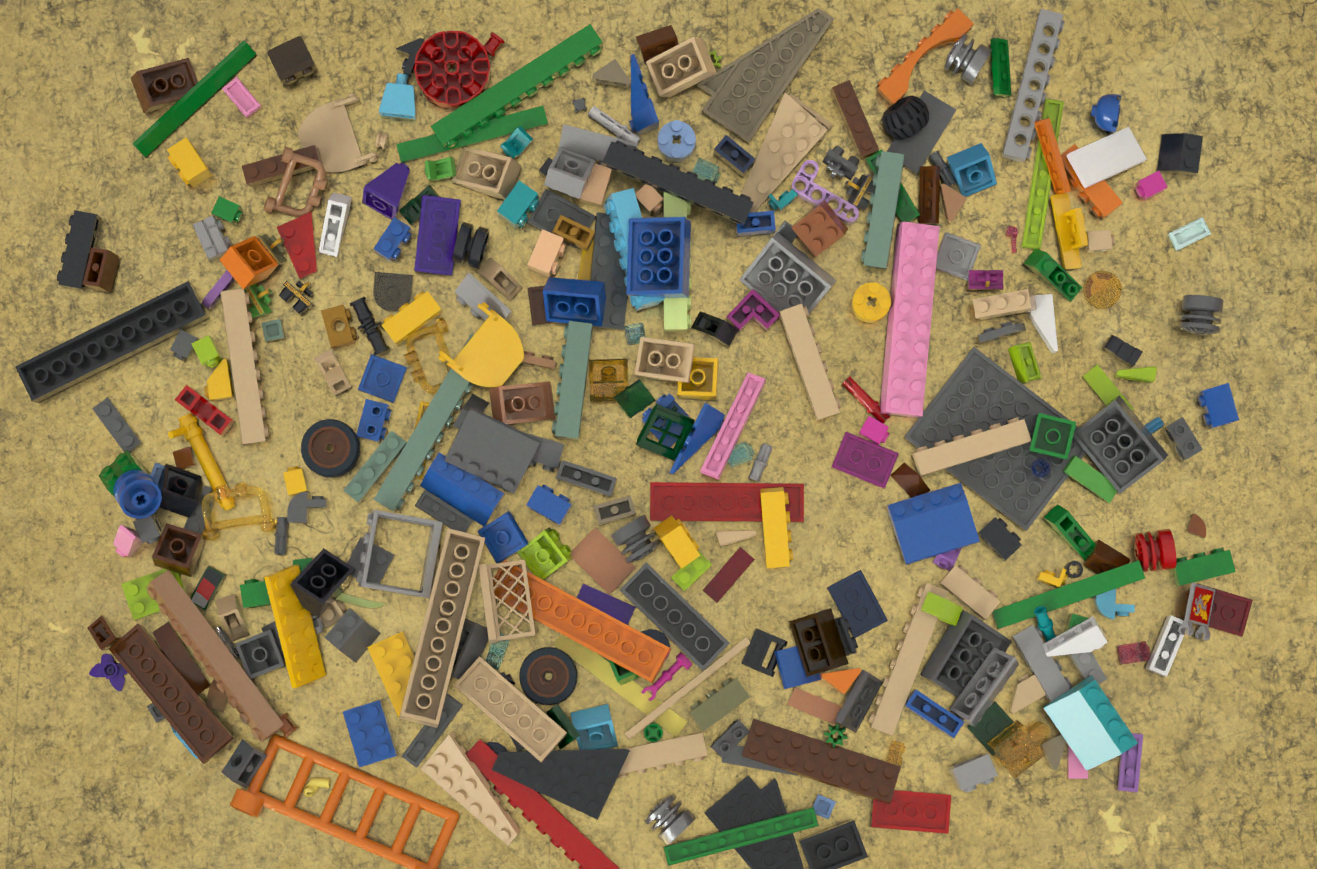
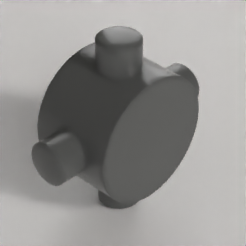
M585 98L572 101L575 108L574 112L587 110Z

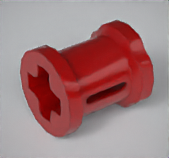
M491 32L490 38L482 46L489 56L494 57L497 49L505 41Z

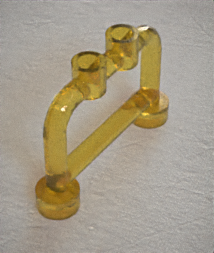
M444 317L436 319L437 324L412 333L406 341L408 353L404 354L408 365L412 364L415 370L411 372L415 383L419 381L422 389L428 393H436L442 383L434 386L427 383L413 344L415 340L433 333L439 350L450 357L442 336L443 333L449 331ZM446 360L444 363L449 372L451 368L447 365L448 361Z
M242 482L235 484V489L228 490L227 485H221L216 487V492L207 494L202 500V512L206 528L202 533L205 540L218 538V529L255 523H260L261 531H271L276 528L275 520L270 518L266 494L259 487H247V484ZM248 494H256L259 497L262 515L212 522L209 507L210 501L215 499L224 500L235 496L244 497Z

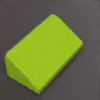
M1031 342L1008 348L1019 382L1024 384L1042 378Z

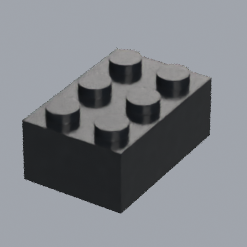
M853 819L799 839L809 869H838L868 857Z

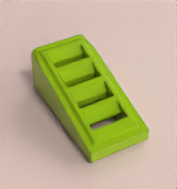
M1157 367L1118 370L1114 373V377L1151 384L1155 381Z

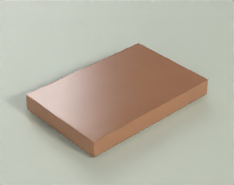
M596 527L570 554L573 557L572 559L609 595L636 569L631 562L627 564L626 557Z

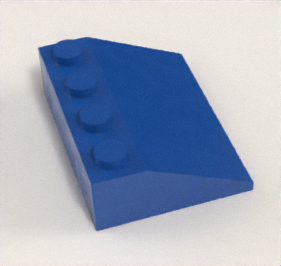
M686 217L629 218L626 295L689 298L690 220Z
M961 483L887 505L888 516L906 565L980 542Z

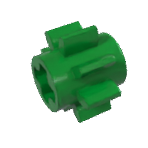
M838 722L836 726L828 724L829 731H824V735L829 737L826 738L825 742H831L833 747L836 744L843 746L842 740L848 739V735L843 734L846 731V727L840 728ZM837 731L839 735H837V738H833V734Z

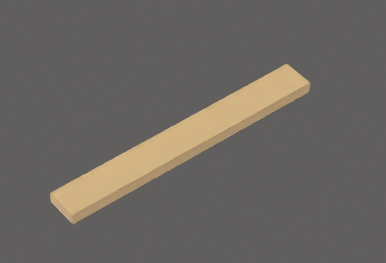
M747 637L624 733L627 739L635 736L750 644Z

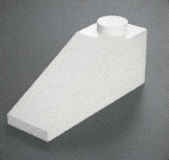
M333 192L328 199L319 247L320 253L338 256L352 197Z
M1035 295L1037 310L1026 313L1029 314L1031 322L1050 352L1056 353L1058 345L1053 295Z
M1092 616L1044 643L1043 648L1045 654L1049 657L1092 652L1095 649L1102 648L1108 642L1101 627Z

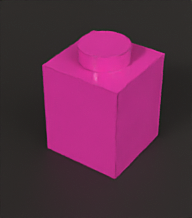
M1160 171L1139 180L1136 183L1137 187H1135L1140 198L1143 197L1144 201L1168 188Z
M868 416L858 434L879 445L880 442L885 443L890 433L887 432L888 426Z

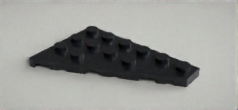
M552 750L542 763L528 751L500 752L492 770L598 820L630 750Z

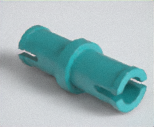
M1039 606L1035 608L1034 613L1038 620V628L1042 631L1045 642H1048L1057 637L1053 629V621L1049 618L1046 607Z

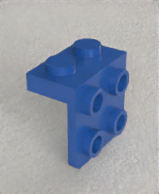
M670 393L667 396L663 394L656 401L657 404L690 417L678 405ZM651 407L642 414L644 417L642 419L643 424H645L652 411ZM657 416L653 425L665 430L669 420ZM672 422L668 431L680 436L684 426ZM651 428L650 431L660 440L663 433ZM666 435L662 444L671 447L678 439Z

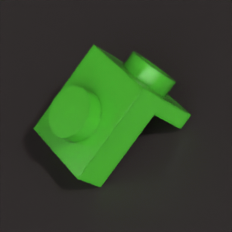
M448 157L436 161H425L427 179L440 181L455 177L454 158Z

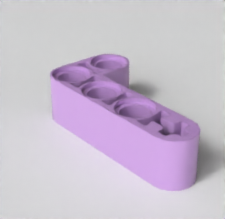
M813 160L805 161L792 182L791 190L793 189L799 198L813 206L818 205L823 200L827 203L835 201L838 204V208L833 211L842 222L847 225L855 223L859 215L858 209L814 183L813 181L819 170L818 164ZM806 166H812L815 172L813 174H807L804 168ZM802 182L805 185V189L799 191L795 188V184ZM817 191L822 195V198L814 200L811 194ZM844 206L843 211L839 214L841 207ZM850 211H852V212H853V214H852L853 217H850V218L848 219V218L846 217V216H847L846 213H849Z

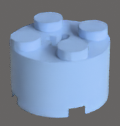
M679 120L665 124L658 134L659 152L666 160L671 162L687 160L695 149L696 137L693 129L687 123ZM673 139H680V144H673Z

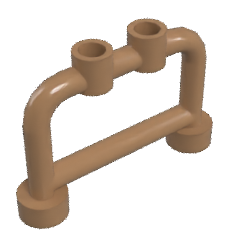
M285 146L281 161L288 163L276 199L267 196L263 211L271 213L272 210L300 217L311 212L313 206L318 207L321 196L318 195L319 189L324 190L327 179H324L325 169L321 162L293 153L292 148ZM297 162L317 169V175L314 178L311 192L303 209H296L282 204Z

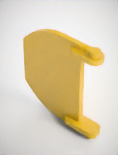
M483 302L482 304L479 303L477 307L489 317L454 360L443 351L438 353L440 355L438 359L443 363L447 360V365L473 384L483 387H499L506 382L523 361L524 351L515 329L494 310L491 309L489 311V306Z

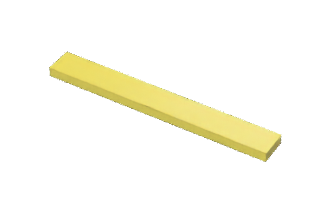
M562 634L554 642L557 648L567 653L573 660L644 714H650L662 704L657 698L649 701L652 695L647 691L642 694L643 688L633 680L620 685L616 680L610 663L599 654ZM670 708L654 720L675 737L679 735L688 723Z

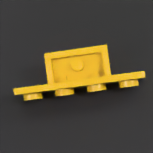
M1068 193L1052 195L1050 198L1063 269L1081 268L1079 249L1088 245V235L1085 231V218L1082 214V209L1075 208L1071 210Z

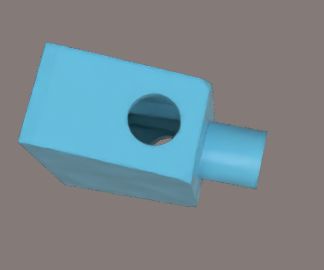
M398 73L396 83L386 84L379 108L380 116L416 120L415 88L412 85H407L408 75Z

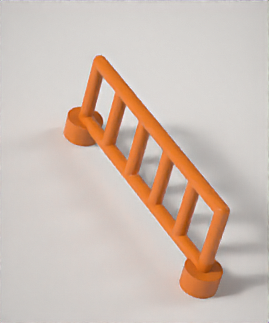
M277 734L271 736L264 751L267 757L251 780L247 791L237 788L229 805L255 818H258L264 806L408 869H437L459 820V813L455 810ZM279 748L303 758L284 802L259 792ZM314 763L339 774L320 818L295 807ZM349 779L374 789L355 833L331 823V819ZM385 794L410 804L391 848L366 838ZM421 809L446 819L427 864L402 853Z

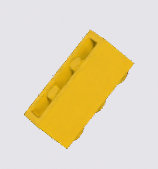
M423 291L414 297L415 301L411 304L405 303L398 309L399 313L394 316L391 314L383 320L384 324H382V327L396 345L443 312L428 291L425 293Z

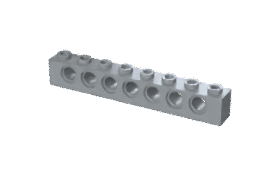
M1041 9L1038 13L1001 156L1003 158L1022 163L1026 158H1030L1032 147H1029L1030 141L1034 140L1036 135L1034 122L1040 120L1041 111L1038 110L1046 97V93H1043L1050 81L1051 75H1048L1049 67L1053 68L1055 57H1053L1054 49L1057 50L1060 39L1057 37L1064 27L1063 14ZM1043 29H1050L1053 35H1045ZM1041 46L1046 47L1047 50H1048V53H1047V54H1042V53H1040L1039 47H1041ZM1034 65H1041L1043 72H1037L1034 69ZM1029 83H1036L1039 89L1032 90ZM1025 101H1032L1034 108H1027ZM1020 119H1027L1029 121V126H1022L1020 123ZM1020 136L1024 139L1025 143L1019 145L1016 143L1015 138Z

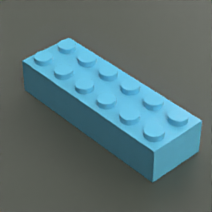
M634 188L612 193L605 200L604 211L611 219V222H609L610 231L614 233L616 239L614 240V246L616 251L620 253V267L626 274L624 278L626 287L629 218H642ZM630 296L631 305L635 306L636 311L656 306L665 299L661 297Z

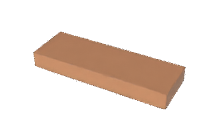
M794 687L787 704L834 725L837 723V713L842 708V706Z

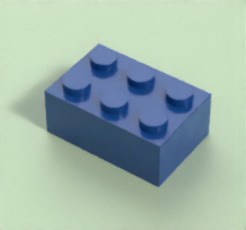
M382 700L342 711L359 767L398 756Z

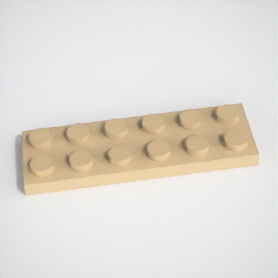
M480 656L454 685L456 689L541 763L567 734L565 730Z

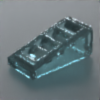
M643 323L626 325L624 327L628 345L640 343V337H645Z

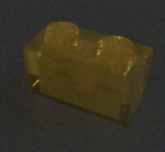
M892 740L886 762L897 766L902 764L903 758L901 756L902 753H905L906 749L904 743Z

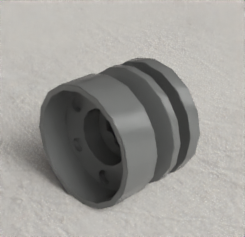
M1184 295L1182 309L1190 312V314L1181 316V320L1186 322L1180 323L1179 329L1198 335L1219 334L1221 328L1216 326V324H1221L1222 320L1213 317V315L1223 312L1224 300L1205 295Z
M645 515L611 534L616 546L626 544L627 547L621 552L622 555L631 552L632 555L625 559L627 564L644 558L661 544L660 539L651 543L650 539L657 535L655 532L648 535L645 533L651 526Z

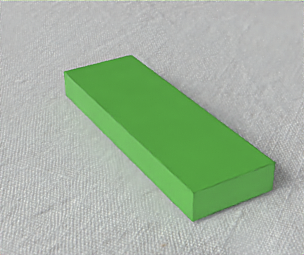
M1075 455L1072 456L1063 472L1107 503H1110L1117 493L1115 487L1104 475Z

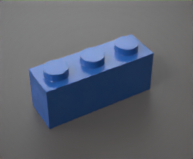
M916 689L912 691L904 705L951 738H955L964 724V721Z

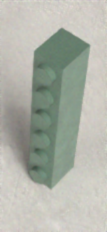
M881 151V155H877L876 166L879 167L878 174H874L873 185L876 186L875 193H871L870 204H873L872 212H868L867 223H870L869 231H865L864 242H867L866 250H862L861 261H864L865 266L887 269L905 159L904 154Z

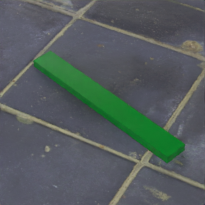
M243 40L132 144L144 157L149 155L256 55L253 49Z
M539 106L490 119V123L483 128L479 126L474 129V133L468 138L462 137L458 140V144L452 148L447 147L444 149L435 134L399 143L396 146L401 163H406L508 136L520 126L525 131L548 125L544 107Z
M1138 560L993 610L992 613L998 629L1036 617L1034 610L1039 606L1046 607V611L1050 612L1146 578Z
M814 807L667 845L663 848L668 866L819 825Z

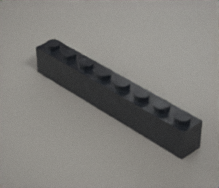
M611 141L602 166L742 226L745 225L754 203L750 201L751 198L744 194L738 196L728 187H717L715 182L709 179L703 181L697 178L698 175L693 172H682L680 167L671 163L668 166L662 163L663 160L658 157H647L644 155L645 152L634 148V150L626 148L627 145L623 142L616 141L615 143Z

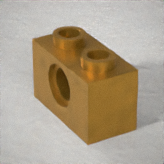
M560 215L552 231L553 234L563 237L564 241L587 252L596 235L594 230L563 215Z
M339 305L321 310L331 348L337 349L354 344V338H357L355 328L351 327L349 320L352 319L349 308L346 309L344 305ZM338 322L345 323V328L342 331L335 330V325Z

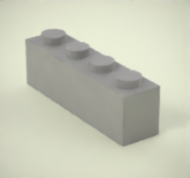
M1030 625L1012 635L1011 638L1030 671L1037 677L1050 703L1070 690L1072 684L1060 672L1063 670L1057 660L1054 661L1052 656L1047 657L1045 654L1044 643L1041 639L1043 637L1042 632L1038 627Z

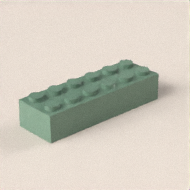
M569 321V326L565 325L564 339H567L566 345H562L561 353L562 358L565 359L564 364L560 363L559 369L562 383L557 385V396H560L559 402H555L554 413L557 415V421H553L552 434H555L556 439L579 441L593 331L591 323Z

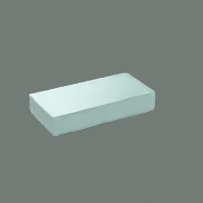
M1201 217L1170 232L1168 236L1175 250L1178 251L1209 236L1211 232L1204 218Z

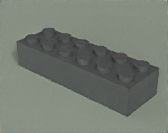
M647 562L619 590L702 671L730 644Z

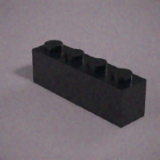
M74 210V214L70 216V233H67L65 237L67 247L61 256L62 270H59L57 274L58 285L61 287L85 291L86 286L83 285L91 248L95 246L101 218L97 214Z

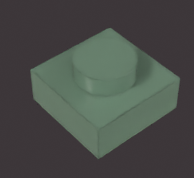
M281 319L262 323L265 342L285 339Z

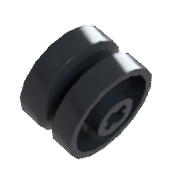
M463 222L455 243L452 262L462 265L468 256L469 267L479 269L487 250L490 230L480 226L473 237V224Z

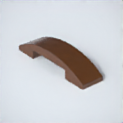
M169 622L152 632L167 658L197 694L210 687L211 683L190 656Z

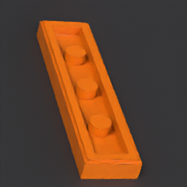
M1050 118L1035 121V128L1055 194L1068 193L1071 191Z

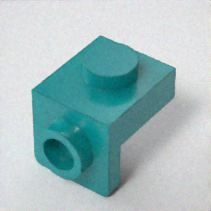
M520 126L500 147L508 157L514 159L520 156L534 139Z

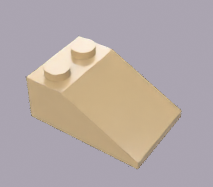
M464 147L456 167V176L452 178L451 182L491 197L505 200L514 188L521 165L511 157Z
M640 337L634 375L643 378L689 383L695 344Z

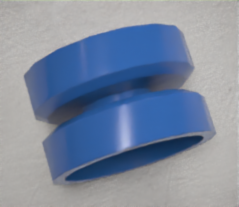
M134 469L123 473L116 480L113 488L116 501L124 514L130 518L142 519L149 517L156 512L162 500L159 487L152 476L143 470Z

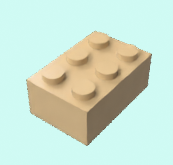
M692 37L646 61L658 94L662 97L670 98L717 73L703 38Z

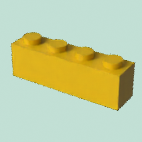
M783 487L760 489L766 567H789L790 560H793L792 549H788V542H792L791 530H787V523H790L789 511L785 510V504H789L788 492L784 493Z

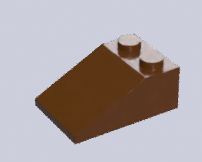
M189 58L137 71L130 78L143 113L175 104L198 83Z

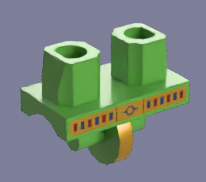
M256 284L244 289L245 293L248 292L249 301L251 300L254 306L248 309V312L251 311L252 318L272 313L268 305L272 302L269 298V295L273 293L271 289L265 290L262 285L257 287Z

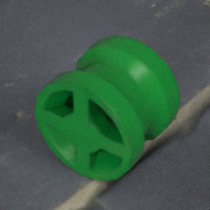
M650 723L644 729V737L649 742H658L663 736L661 726L656 723Z

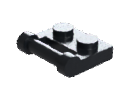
M756 628L741 664L774 677V669L777 664L775 651L783 650L788 641ZM771 642L777 643L767 668L762 666Z

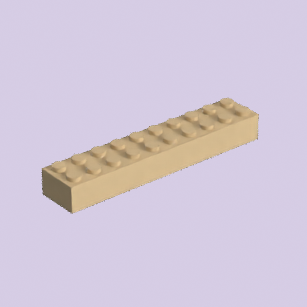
M447 529L399 719L435 728L439 725L485 541L484 537Z

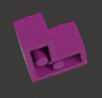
M753 289L726 316V320L738 329L739 332L752 319L767 332L780 318V314Z

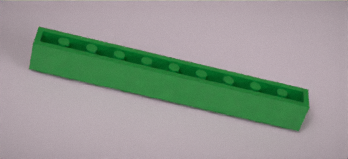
M589 24L431 125L432 132L444 149L454 147L462 137L468 138L474 133V129L479 126L481 128L487 126L490 123V119L501 117L508 108L518 106L522 103V99L527 96L532 97L542 86L547 87L551 85L556 77L565 76L575 65L578 67L589 56L599 54L603 48L602 40L591 24Z

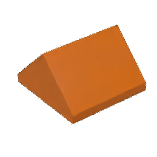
M855 668L822 673L820 678L841 694H845L861 673V669Z

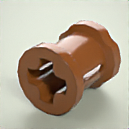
M287 712L279 717L284 724L281 728L284 738H287L299 728L292 723Z

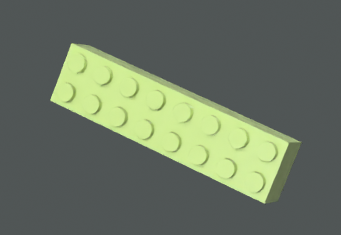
M663 192V217L687 218V215H690L691 203ZM689 277V291H691V277ZM691 296L689 298L664 299V334H687V329H691V315H687V310H691Z

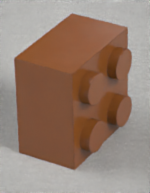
M825 200L798 219L791 227L815 257L844 236L848 230Z

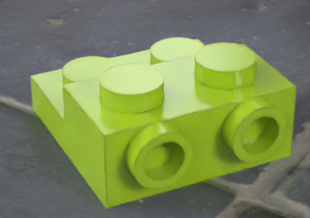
M550 527L532 539L529 545L517 552L521 559L525 560L527 567L533 575L542 580L573 558L570 555L572 553L570 547L566 544L563 545L559 540V533L555 529L551 530Z

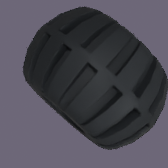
M912 95L898 100L897 103L887 108L883 114V125L886 132L897 140L907 139L915 135L929 122L927 105L920 98Z

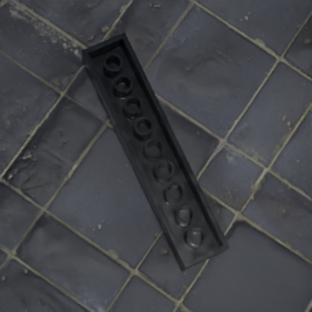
M187 281L15 366L31 401L38 403L179 333L180 329L185 330L209 317L192 283Z

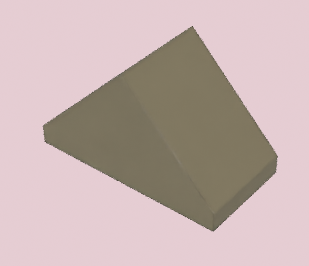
M616 59L593 73V82L630 88V79Z
M1061 733L1039 743L1050 769L1053 770L1058 769L1067 743Z

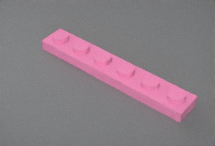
M747 373L701 468L702 474L719 480L766 383L765 378Z

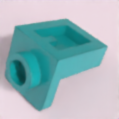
M793 189L790 192L786 190L778 197L780 199L779 202L772 194H769L767 198L769 201L767 203L774 211L778 210L781 212L797 198L798 194Z

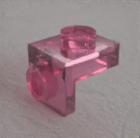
M1146 641L1118 645L1121 665L1149 660L1150 649Z

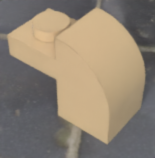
M331 349L314 358L334 396L351 387L338 359Z

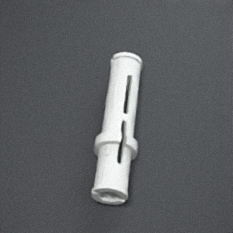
M593 106L589 111V117L617 135V138L639 143L641 137L631 132L626 125H621L596 106Z

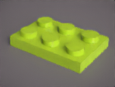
M162 569L121 584L134 621L160 612L159 604L155 599L150 598L146 587L150 581L166 572L167 569ZM170 571L174 578L177 580V582L180 584V586L183 588V590L186 592L181 575L179 573Z

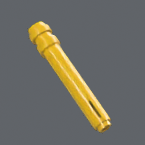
M189 413L178 419L180 428L169 431L168 437L172 439L184 435L186 441H189L221 508L228 511L236 507L228 485L205 441L204 432L201 426L199 427L197 424L196 416Z

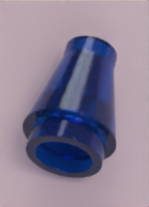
M1039 458L1032 463L1031 470L1036 477L1043 478L1050 473L1051 467L1047 460ZM1037 466L1042 468L1041 472H1038Z

